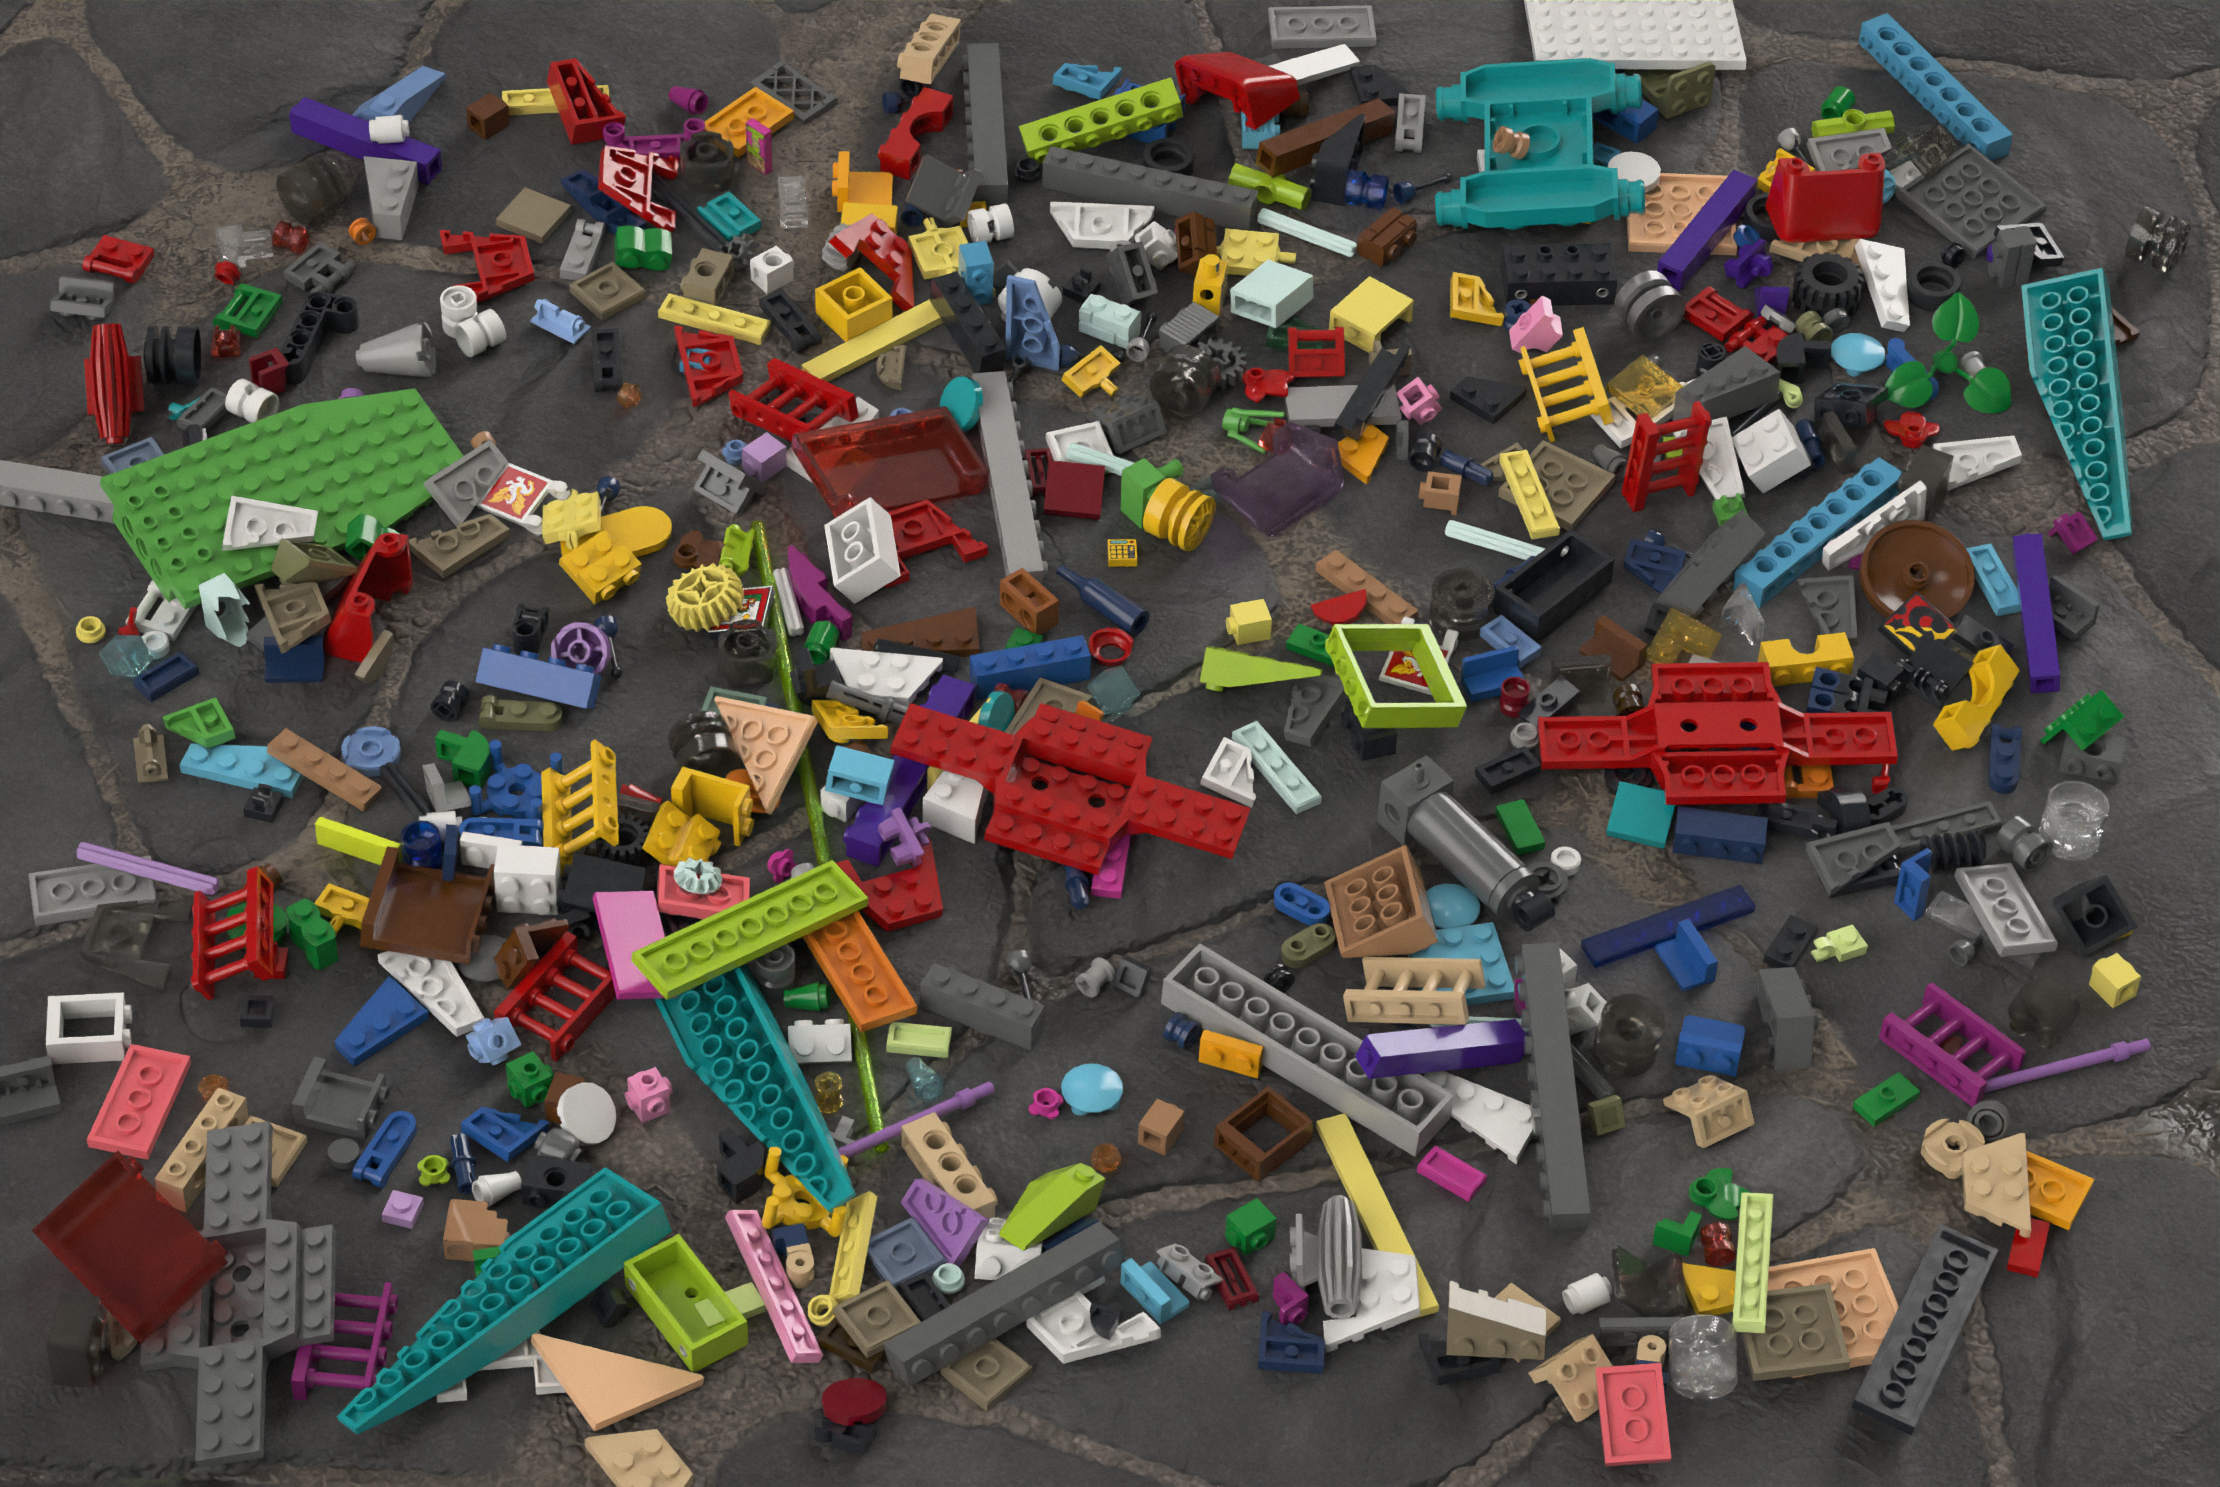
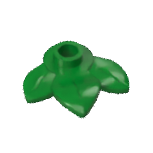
M1715 1168L1710 1170L1705 1177L1697 1178L1690 1185L1688 1195L1694 1204L1706 1207L1712 1216L1731 1221L1738 1219L1737 1209L1740 1208L1741 1193L1751 1192L1731 1183L1732 1170L1730 1168Z

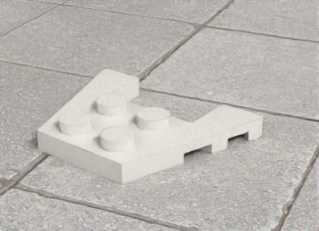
M1362 1248V1284L1356 1310L1357 1316L1323 1321L1326 1352L1338 1349V1344L1348 1340L1353 1342L1364 1338V1334L1380 1327L1382 1330H1386L1421 1315L1417 1263L1414 1255Z
M1105 1276L1026 1320L1027 1328L1063 1364L1156 1340L1161 1337L1160 1327L1146 1313L1142 1312L1118 1325L1110 1340L1099 1336L1093 1330L1090 1323L1089 1311L1092 1303L1083 1294L1105 1283Z
M531 1336L479 1370L534 1367L536 1395L566 1393L531 1343ZM466 1379L437 1395V1403L467 1400Z

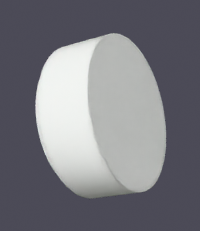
M151 631L144 634L140 639L141 653L149 659H159L166 656L170 651L168 636L160 631Z
M1559 847L1552 852L1550 863L1559 866L1565 871L1567 876H1571L1579 871L1581 856L1577 850L1571 847Z

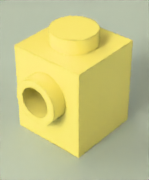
M1264 599L1230 605V617L1226 618V628L1229 635L1233 634L1237 645L1271 639L1272 618Z
M2115 953L2108 958L2099 959L2093 965L2089 985L2112 1008H2115L2136 996L2141 976L2129 962L2125 961L2118 953Z

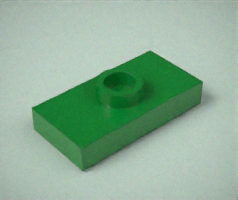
M1298 623L1286 641V649L1335 667L1325 648V642L1329 638V634Z
M1898 1072L1856 1099L1853 1103V1109L1875 1127L1918 1099L1920 1090Z

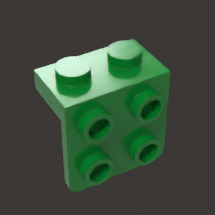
M2102 689L2093 697L2088 692L2043 729L2047 735L2040 742L2044 745L2064 729L2083 751L2125 716Z

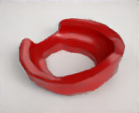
M1103 628L1095 631L1089 638V652L1092 658L1099 664L1114 667L1121 665L1128 659L1134 641L1128 633L1119 628ZM1110 645L1125 651V654L1122 658L1108 660L1100 655V650Z

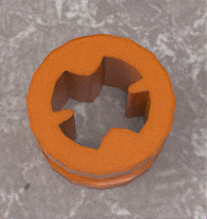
M358 218L350 225L348 233L358 245H366L374 239L376 228L367 218Z

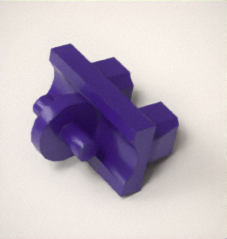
M1758 239L1753 245L1744 244L1739 249V259H1729L1724 264L1726 276L1735 278L1737 287L1745 288L1757 275L1766 277L1772 273L1773 259L1770 255L1766 254V240Z

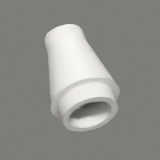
M516 1171L504 1174L479 1176L478 1180L472 1183V1191L476 1201L487 1202L488 1206H491L514 1191L520 1190L522 1181Z

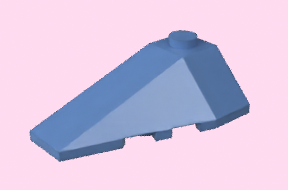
M422 66L361 104L353 113V116L369 122V120H375L376 117L402 115L403 120L410 122L445 80L446 73Z
M1008 275L1006 291L1007 350L1005 360L1012 361L1013 356L1019 354L1021 356L1020 363H1024L1025 358L1029 357L1033 366L1059 371L1061 347L1036 281Z

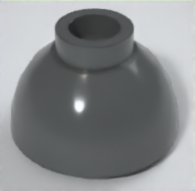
M1995 1100L1978 1102L1971 1108L1967 1116V1122L1973 1124L1981 1131L1985 1142H1995L2003 1139L2011 1127V1117L2007 1108Z

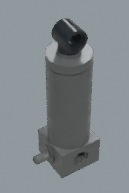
M1427 755L1381 782L1377 822L1400 844L1408 845L1414 840L1418 841L1501 920L1514 917L1517 924L1524 931L1529 932L1554 917L1555 908L1551 899L1544 892L1538 891L1540 878L1452 797L1454 780Z

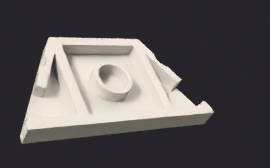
M1050 202V213L1073 247L1110 249L1111 244L1115 241L1125 240L1133 243L1135 236L1142 231V227L1153 219L1154 206Z
M841 648L830 649V659L835 661L841 682L844 685L883 699L889 698V696L893 697L895 702L909 706L915 700L918 692L925 689L929 684V678L935 671L940 672L943 667V658Z

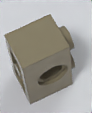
M702 248L698 257L692 259L688 275H684L682 278L680 291L683 292V296L718 306L734 276L733 255Z

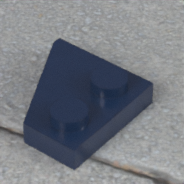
M1630 539L1623 568L1661 594L1683 568L1686 551Z
M1262 1311L1258 1369L1323 1374L1325 1339L1312 1333H1306L1300 1327L1290 1322L1286 1326L1272 1319V1313Z

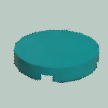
M965 376L956 377L948 383L943 391L939 405L940 420L945 428L953 432L964 433L976 424L980 417V413H978L979 406H983V394L979 383Z
M994 691L988 696L991 698L989 703L984 702V705H982L978 724L1005 732L1015 715L1014 701L1010 694Z

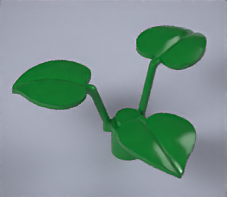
M1955 292L1936 310L1932 320L1935 334L1944 341L1952 340L1951 343L1945 347V350H1939L1933 355V365H1931V369L1927 374L1924 365L1919 361H1907L1898 366L1889 376L1884 386L1888 387V398L1886 400L1908 408L1920 407L1932 395L1933 387L1928 379L1933 376L1935 371L1938 370L1946 374L1954 371L1971 382L1963 392L1965 401L1970 407L1982 413L2003 412L2011 406V390L2009 380L2001 370L1994 367L1982 368L1977 372L1974 379L1957 367V356L1951 351L1956 346L1957 340L1968 343L1975 338L1979 329V318L1972 303L1961 293Z

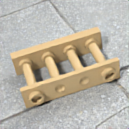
M1364 957L1362 963L1366 986L1363 990L1346 989L1343 999L1348 1022L1466 1025L1469 1019L1465 997L1467 988L1484 989L1486 986L1481 959ZM1379 987H1394L1393 990H1377ZM1408 987H1424L1422 991L1407 990ZM1437 988H1453L1452 991H1436Z

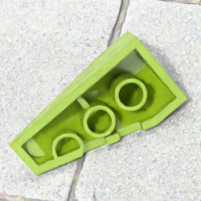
M1209 646L1206 647L1200 682L1206 683V689L1223 692V687L1321 676L1323 669L1286 661L1280 662L1268 657L1249 656V653Z
M1082 1163L1054 1170L1040 1176L1029 1183L1001 1228L999 1236L1022 1251H1026L1094 1211L1106 1178L1096 1173L1092 1167Z

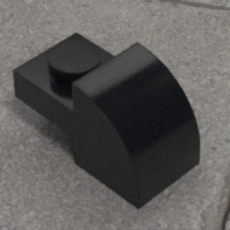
M1832 787L1830 790L1818 792L1817 803L1831 814L1830 819L1839 821V834L1871 826L1869 805L1860 789L1847 791V789L1842 787Z

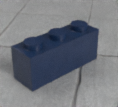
M1678 806L1672 853L1762 864L1768 818Z

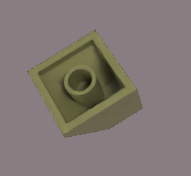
M281 538L271 567L272 572L280 577L279 581L281 583L293 584L303 582L319 583L355 574L358 569L329 546Z

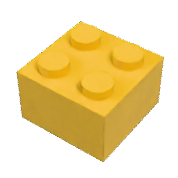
M861 267L815 289L816 314L845 342L892 319V297Z

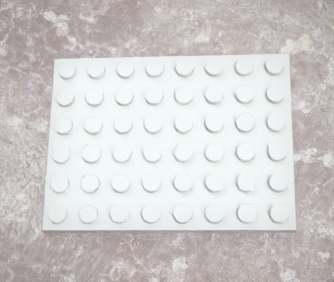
M1524 0L1534 61L1593 58L1608 63H1615V69H1689L1712 61L1716 65L1715 70H1746L1747 60L1733 0Z

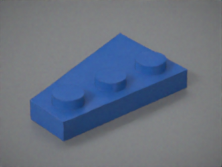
M389 975L335 1039V1049L355 1067L429 1019L428 1011Z

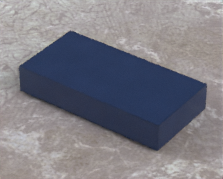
M180 651L135 677L133 684L150 702H153L199 675V668Z
M446 824L443 881H453L455 877L457 825Z

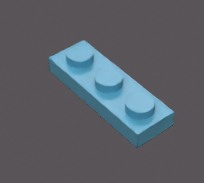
M1991 543L1966 548L1973 563L1975 579L1996 616L2020 612L2017 588Z

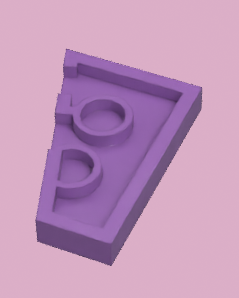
M915 1179L900 1202L947 1260V1263L955 1264L959 1268L990 1221L926 1179Z

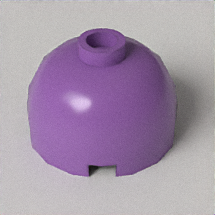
M574 622L564 626L557 634L556 639L553 640L551 644V657L566 660L565 666L575 669L577 663L594 667L593 673L601 674L607 668L611 659V645L608 637L599 627L590 623Z

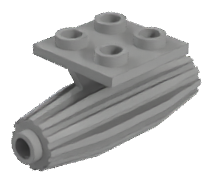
M1336 1195L1329 1198L1323 1204L1317 1236L1304 1231L1302 1214H1296V1227H1290V1246H1292L1290 1270L1292 1272V1280L1305 1293L1307 1285L1318 1281L1325 1313L1328 1316L1330 1315L1331 1318L1343 1319L1351 1317L1357 1310L1362 1284V1235L1355 1204L1345 1196Z

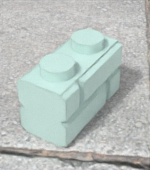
M1090 294L1079 310V332L1124 349L1127 348L1128 343L1133 338L1139 337L1141 312L1127 305L1110 301L1100 295Z

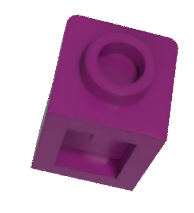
M2080 511L2070 517L2067 513L2061 515L2053 521L2055 526L2047 532L2050 537L2058 533L2072 555L2098 540Z
M1283 1271L1274 1277L1273 1299L1280 1307L1279 1322L1286 1326L1289 1322L1294 1325L1301 1323L1306 1315H1308L1309 1296Z

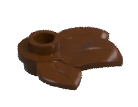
M694 530L681 538V544L673 552V562L678 567L684 569H698L702 564L705 567H709L712 563L718 567L722 548L726 545L724 541L703 540L701 532Z

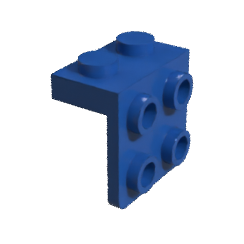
M1692 1015L1686 1016L1682 1032H1680L1675 1065L1736 1076L1745 1028L1738 1024Z

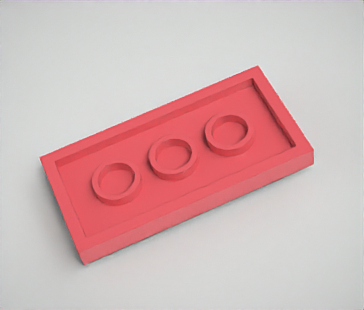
M130 1044L87 1137L88 1147L148 1160L191 1066L190 1056Z

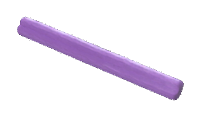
M81 842L76 851L78 859L190 890H201L205 894L215 895L219 889L218 878L91 843Z

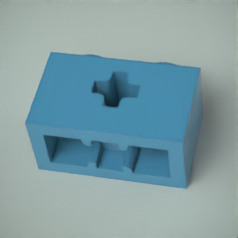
M986 241L959 245L958 273L978 305L993 303L994 262Z

